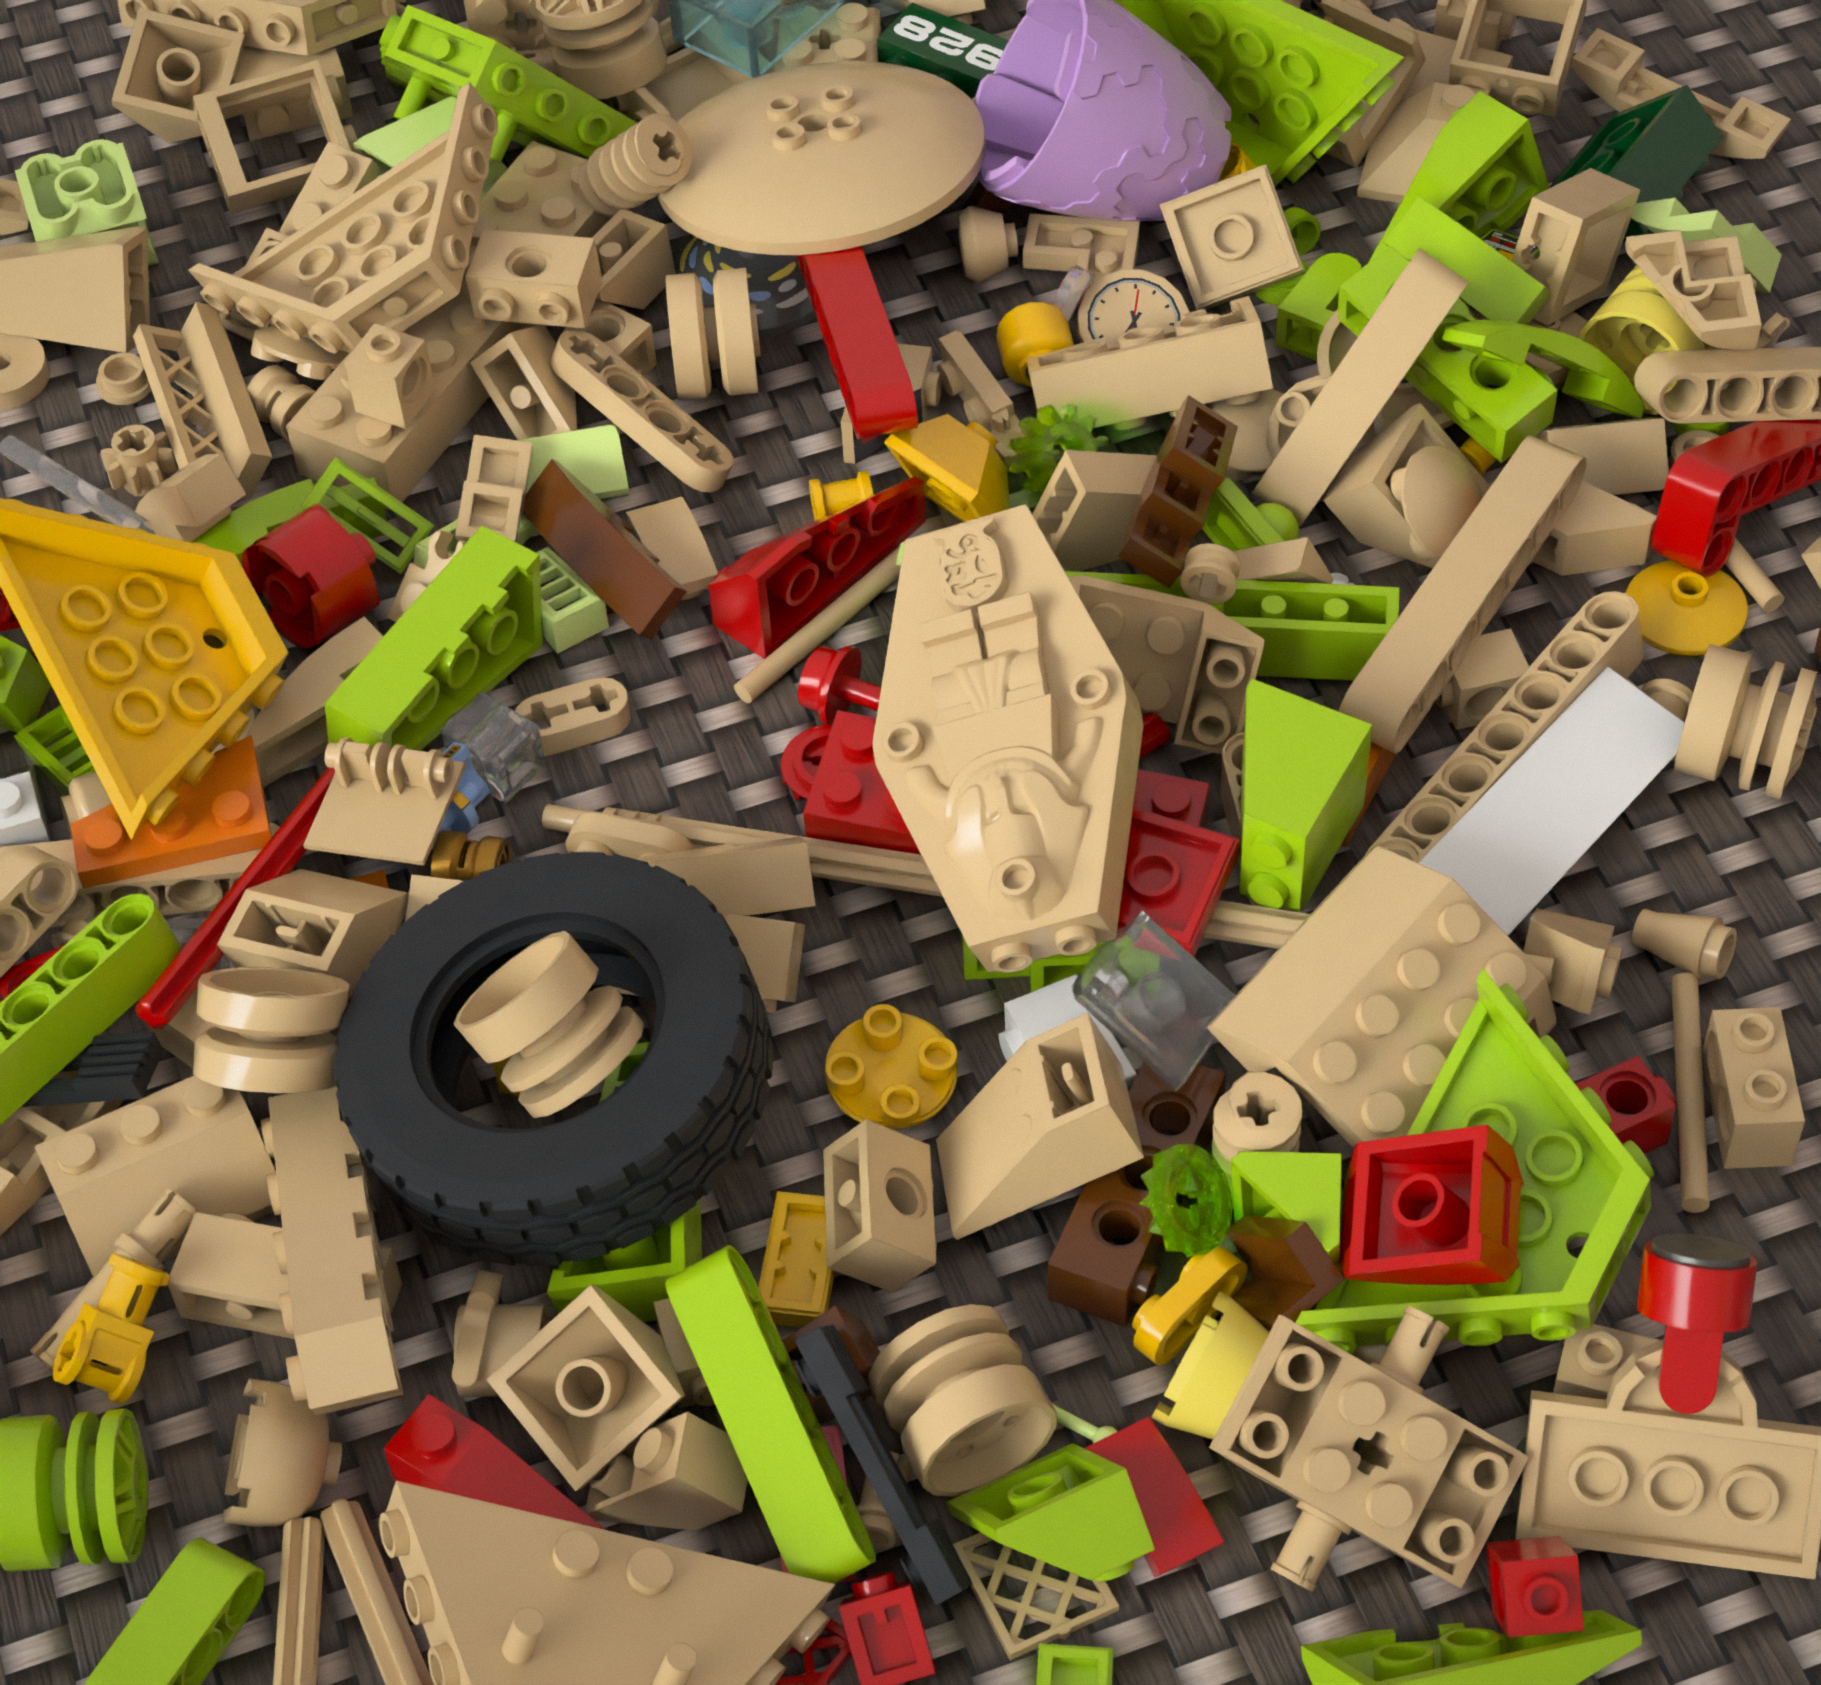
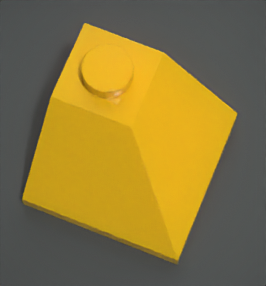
M945 414L919 423L917 429L891 433L885 440V445L910 478L916 476L924 481V495L960 521L967 522L1010 509L1007 467L994 449L998 441L979 423L971 420L965 426L949 414Z

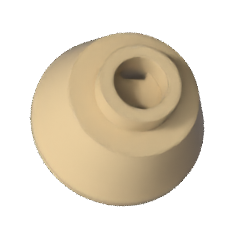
M968 206L958 215L959 244L965 277L976 283H981L1006 270L1009 267L1008 257L1018 256L1014 222L1004 224L1002 213L974 206Z

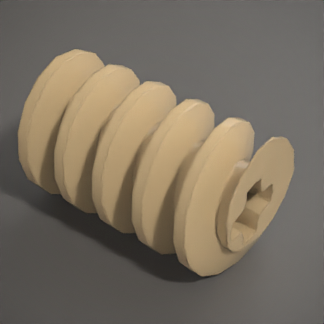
M653 113L641 119L639 123L632 125L627 131L620 133L616 138L606 142L604 146L594 150L590 158L580 164L578 183L586 203L597 213L607 217H613L621 208L631 212L634 211L637 207L645 204L648 200L658 196V194L684 179L690 170L692 162L690 141L683 128L674 119L665 114Z
M1247 1072L1233 1083L1231 1089L1219 1098L1213 1110L1211 1188L1218 1200L1231 1209H1234L1230 1160L1240 1151L1299 1152L1302 1121L1301 1099L1292 1085L1283 1078L1267 1072Z

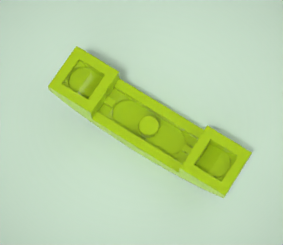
M1493 319L1463 322L1445 328L1442 340L1482 358L1523 366L1527 353L1530 352L1569 370L1562 390L1563 394L1599 410L1640 419L1642 417L1645 407L1628 377L1607 355L1580 338L1551 329Z

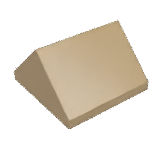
M139 8L111 100L112 106L168 144L202 136L194 113L193 96L232 85L245 41V34Z
M590 1285L486 1379L575 1491H579L685 1397L662 1337L596 1285Z

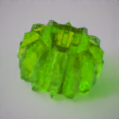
M1071 404L1062 406L1059 411L1054 406L1047 405L1038 409L1037 419L1031 416L1023 418L1018 425L1024 437L1012 439L1008 445L1014 452L1021 454L1022 459L1011 464L1009 470L1014 474L1026 472L1028 475L1023 483L1022 491L1030 494L1040 489L1042 496L1058 465L1054 455L1058 454L1059 450H1054V445L1060 444L1064 452L1065 450L1097 452L1098 448L1106 446L1109 438L1106 436L1093 437L1091 434L1097 418L1089 415L1078 420L1077 406Z

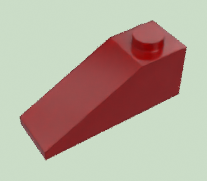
M430 1394L427 1395L384 1447L395 1482L401 1481L604 1529L487 1429Z

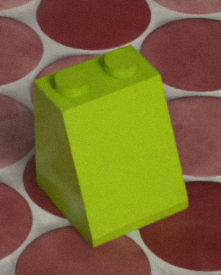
M1251 679L1246 687L1241 768L1240 894L1250 897L1263 907L1302 913L1364 806L1373 724Z

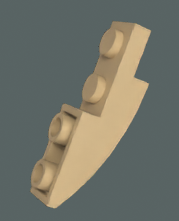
M328 142L279 232L266 227L247 264L375 180L381 168L373 159ZM233 310L228 314L219 313L225 331L252 343L256 330L274 326L266 323L264 327H259Z

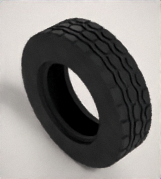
M570 852V854L561 855L560 853H552L524 858V861L516 863L509 862L480 873V876L471 880L466 879L440 894L438 899L434 900L431 904L423 906L400 926L401 929L395 935H391L370 960V966L367 971H363L348 1000V1010H344L336 1039L339 1049L335 1050L334 1084L338 1089L336 1096L349 1133L397 1209L402 1211L410 1223L427 1237H435L440 1245L468 1257L474 1254L482 1261L515 1266L516 1263L524 1264L525 1266L562 1265V1262L569 1261L576 1263L610 1254V1251L620 1247L624 1249L655 1234V1231L664 1225L669 1226L696 1206V1202L703 1195L707 1196L730 1171V1166L734 1159H739L756 1130L755 1122L760 1120L770 1090L767 1080L772 1077L773 1044L766 1007L761 999L759 988L741 948H739L737 938L724 916L717 911L716 906L695 886H687L685 879L659 866L651 867L646 861L617 854L609 856L603 852ZM566 931L598 967L599 970L593 985H611L612 987L630 991L646 999L656 1007L652 1037L637 1067L610 1096L582 1114L548 1126L508 1129L477 1122L456 1110L458 1081L466 1059L473 1049L472 1045L454 1026L457 1014L470 996L493 973L511 958L540 939L552 933Z

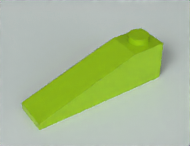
M1480 90L1463 107L1457 109L1449 121L1441 128L1370 261L1388 248L1383 241L1418 196L1438 208L1477 237L1482 236L1492 228L1504 232L1513 226L1528 210L1532 197L1550 188L1529 119Z
M1603 1610L1582 1611L1584 1631L1508 1637L1506 1633H1497L1490 1629L1465 1628L1462 1622L1438 1625L1439 1639L1396 1642L1394 1629L1366 1631L1301 1645L1302 1661L1312 1685H1576L1641 1646L1642 1636L1640 1629Z

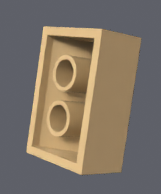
M195 1075L34 1146L93 1278L105 1265L112 1252L117 1249L113 1245L122 1233L130 1234L135 1226L153 1208L152 1206L162 1196L166 1188L173 1190L175 1194H179L197 1209L199 1213L215 1216L235 1213L254 1221L274 1212L266 1175L276 1173V1170L240 1091L203 1082ZM186 1234L181 1237L162 1262L178 1255Z

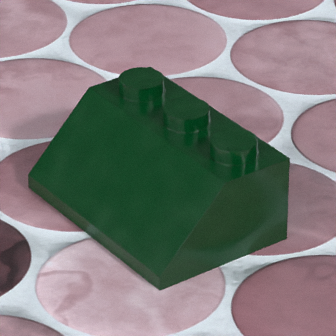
M1685 85L1607 117L1549 187L1551 188L1592 168L1640 189L1636 203L1676 198L1679 201L1685 194L1682 189L1690 178L1699 174L1709 165L1710 159L1708 156L1723 136L1689 86ZM1630 219L1623 242L1626 241V237L1652 234L1653 232Z

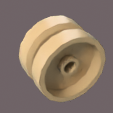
M746 268L717 270L713 278L715 307L707 308L704 306L702 282L695 273L666 275L668 318L678 400L708 397L712 390L710 365L712 361H720L723 388L729 395L759 393L755 357L761 356L756 304H750Z
M239 967L220 969L202 974L198 980L196 1014L214 1027L200 1033L195 1040L193 1074L201 1081L215 1086L249 1092L305 1093L335 1087L334 1053L339 1047L336 1044L337 1037L329 1031L340 1027L344 1010H348L350 984L341 978L324 973L288 968Z

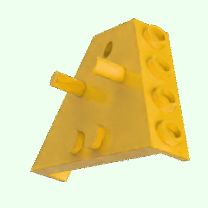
M0 498V587L132 840L148 821L155 826H159L165 820L180 798V795L176 793L177 789L184 782L194 787L203 778L216 758L211 752L220 743L226 748H230L236 742L250 722L251 718L246 714L254 705L263 711L273 701L285 682L277 674L289 652L235 553L211 548L202 543H190L152 534L143 529L126 528L96 521L79 514H67L28 505L15 499ZM213 635L218 637L223 642L224 647L216 649L208 646L204 642L203 636Z

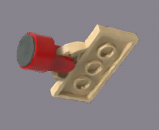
M1681 1233L1659 1235L1654 1237L1653 1241L1647 1242L1644 1245L1637 1310L1643 1316L1665 1324L1664 1339L1634 1352L1614 1374L1606 1400L1531 1391L1524 1454L1528 1455L1529 1459L1521 1475L1515 1526L1516 1540L1560 1536L1573 1548L1815 1579L1821 1540V1427L1757 1419V1402L1751 1385L1740 1365L1722 1351L1724 1332L1740 1331L1750 1325L1758 1261L1747 1248L1720 1238Z

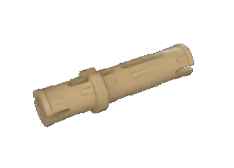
M166 1188L162 1196L152 1206L153 1208L129 1235L122 1233L113 1243L117 1248L114 1253L133 1258L162 1271L164 1270L165 1266L162 1264V1261L172 1251L171 1249L181 1237L187 1233L195 1212L199 1213L188 1201L179 1194H175L169 1188ZM110 1257L94 1278L92 1277L65 1309L51 1329L31 1348L30 1352L51 1370H53L59 1345L68 1329L76 1322L83 1303L98 1305L113 1270V1267L108 1263Z

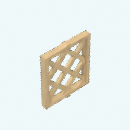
M981 1532L952 1544L973 1583L971 1588L1010 1661L1039 1648V1643L1047 1644L1058 1638L1066 1639L1070 1636L1071 1632L1119 1611V1604L1106 1581H1095L1093 1579L1092 1581L1098 1592L1076 1586L1079 1576L1071 1572L1067 1582L1042 1575L1046 1562L1036 1559L1032 1571L1010 1565L1008 1561L1013 1549L1003 1545L998 1560L973 1553L976 1547L993 1540ZM973 1565L994 1571L987 1590ZM1003 1575L1028 1582L1021 1603L996 1595ZM1037 1586L1062 1593L1055 1614L1030 1606ZM1072 1596L1097 1604L1096 1609L1076 1618L1069 1619L1065 1617ZM995 1607L1016 1613L1009 1633ZM1026 1617L1051 1625L1049 1630L1029 1639L1019 1638Z

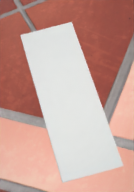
M1607 666L1429 851L1419 864L1453 878L1508 936L1677 754L1685 722Z

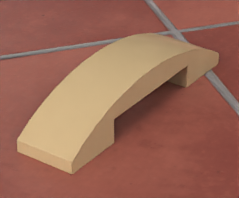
M1599 28L1593 32L1573 56L1570 67L1580 79L1618 112L1682 87L1641 67L1645 53L1644 49ZM1692 91L1723 136L1710 154L1730 158L1763 159L1789 127L1790 118L1744 96L1730 109Z

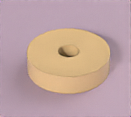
M0 333V410H7L21 406L38 396L48 383L50 367L43 346L37 339Z

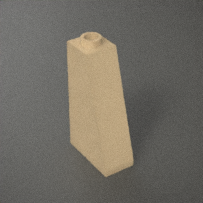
M131 227L0 248V333L127 353L136 346L133 335L138 325L150 326L147 228Z

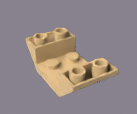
M1084 575L1068 577L1137 697L1142 716L1148 713H1157L1163 721L1176 723L1174 744L1222 754V748L1226 741L1243 730L1246 687L1251 679H1256L1265 639L1206 602Z

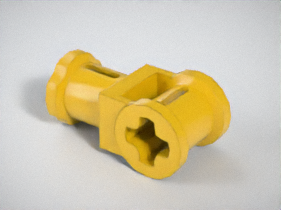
M112 1252L108 1263L113 1267V1270L98 1305L83 1303L76 1322L68 1329L59 1345L53 1365V1379L55 1382L64 1385L77 1381L107 1392L109 1401L123 1404L134 1393L141 1379L146 1362V1351L154 1334V1331L143 1323L159 1286H167L171 1275L141 1261ZM91 1360H97L108 1365L103 1366L101 1364L92 1362Z

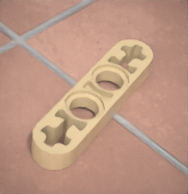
M573 329L564 331L560 335L551 355L550 365L552 370L562 380L689 487L709 493L718 491L723 487L734 461L732 453L723 443L597 337L590 333ZM613 389H615V390H617V391H620V392L624 393L625 395L619 394V393H617L616 391H614ZM654 424H656V425H658V426H661V427H664L665 429H667V430L670 431V432H667V431H665V430H662V429L658 428L657 426H655Z

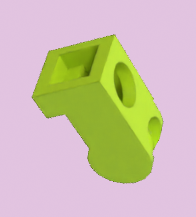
M1329 253L1321 256L1312 264L1278 307L1276 345L1317 361L1320 335L1329 318L1338 309L1339 286L1362 268L1357 259L1343 253Z

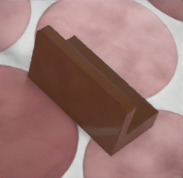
M1244 1215L1225 1231L1255 1275L1231 1298L1267 1330L1271 1331L1278 1315L1285 1316L1295 1322L1301 1311L1311 1309L1345 1280L1309 1225L1304 1221ZM1217 1310L1219 1315L1222 1317L1223 1313Z

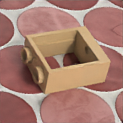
M1469 0L1450 62L1449 84L1489 90L1490 97L1521 113L1528 115L1539 113L1555 117L1586 13L1587 0ZM1488 10L1564 24L1549 76L1473 61Z
M319 59L193 96L195 117L230 214L300 193L317 162L247 183L225 119L310 94L327 142L357 153L353 146V143L357 141L355 131L351 124L342 126L336 109L343 106L337 81L334 75L324 76Z
M1589 168L1532 197L1511 261L1543 284L1551 294L1550 298L1533 319L1550 325L1605 294L1640 189ZM1533 245L1537 246L1540 250L1539 258L1531 254V247Z

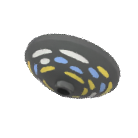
M693 236L676 257L674 262L676 274L695 273L701 280L705 308L715 307L713 278L717 270L746 268L750 304H756L759 338L792 331L816 317L795 255H767L742 252L717 246Z

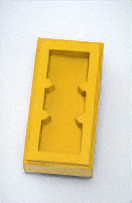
M777 1191L758 1288L774 1324L803 1327L828 1310L835 1271L827 1268L825 1196Z

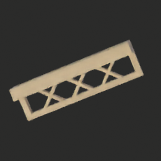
M195 302L181 331L139 324L133 338L179 470L206 454L222 453L246 492V495L242 498L250 499L272 459V454L218 310L209 304ZM158 348L177 351L180 361L177 363ZM174 381L192 394L194 398L192 400L188 399L171 387L170 383ZM189 420L206 432L207 437L204 439L187 427L183 421Z

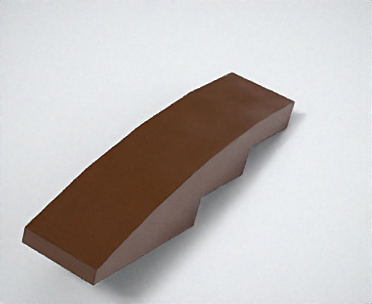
M1187 396L1173 421L1143 486L1127 526L1118 557L1170 589L1183 571L1190 542L1204 525L1211 496L1225 479L1238 429L1237 425L1193 397Z
M554 459L550 460L526 493L523 513L561 558L610 608L639 635L652 639L686 594L687 590L657 564L660 560L631 534L633 529L563 465Z

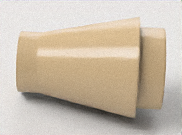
M1643 909L1640 912L1632 933L1633 946L1645 949L1679 969L1694 974L1699 980H1704L1707 976L1721 979L1725 975L1731 963L1737 939L1736 929L1725 926L1721 917L1659 913L1648 909Z

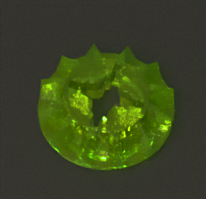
M1178 1144L1153 1154L1154 1167L1141 1175L1143 1182L1149 1189V1195L1139 1203L1151 1209L1153 1219L1148 1232L1163 1235L1166 1251L1183 1252L1187 1257L1209 1253L1217 1248L1226 1237L1225 1231L1229 1229L1232 1218L1231 1191L1221 1166L1206 1150L1192 1144ZM1180 1193L1188 1195L1189 1198H1197L1198 1204L1190 1205L1188 1209L1178 1207L1176 1194Z

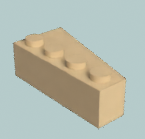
M1246 296L1230 301L1232 312L1224 315L1207 314L1205 309L1181 315L1182 320L1178 321L1175 324V328L1164 331L1160 326H1151L1149 324L1129 329L1118 336L1119 344L1107 347L1106 340L1094 339L1027 358L1043 439L1055 437L1057 442H1072L1090 435L1089 429L1112 424L1115 430H1125L1145 424L1147 422L1146 416L1169 412L1171 417H1176L1188 395L1202 404L1226 399L1227 404L1237 405L1259 399L1261 397L1260 391L1273 389L1261 322L1250 297Z

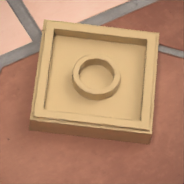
M1266 164L1160 204L1196 310H1208L1305 273Z

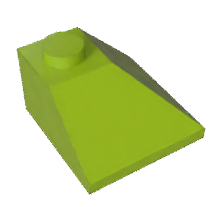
M1074 1443L946 1502L951 1516L996 1542L1088 1580L1107 1581L1118 1578L1134 1568V1559L1155 1550L1126 1468Z

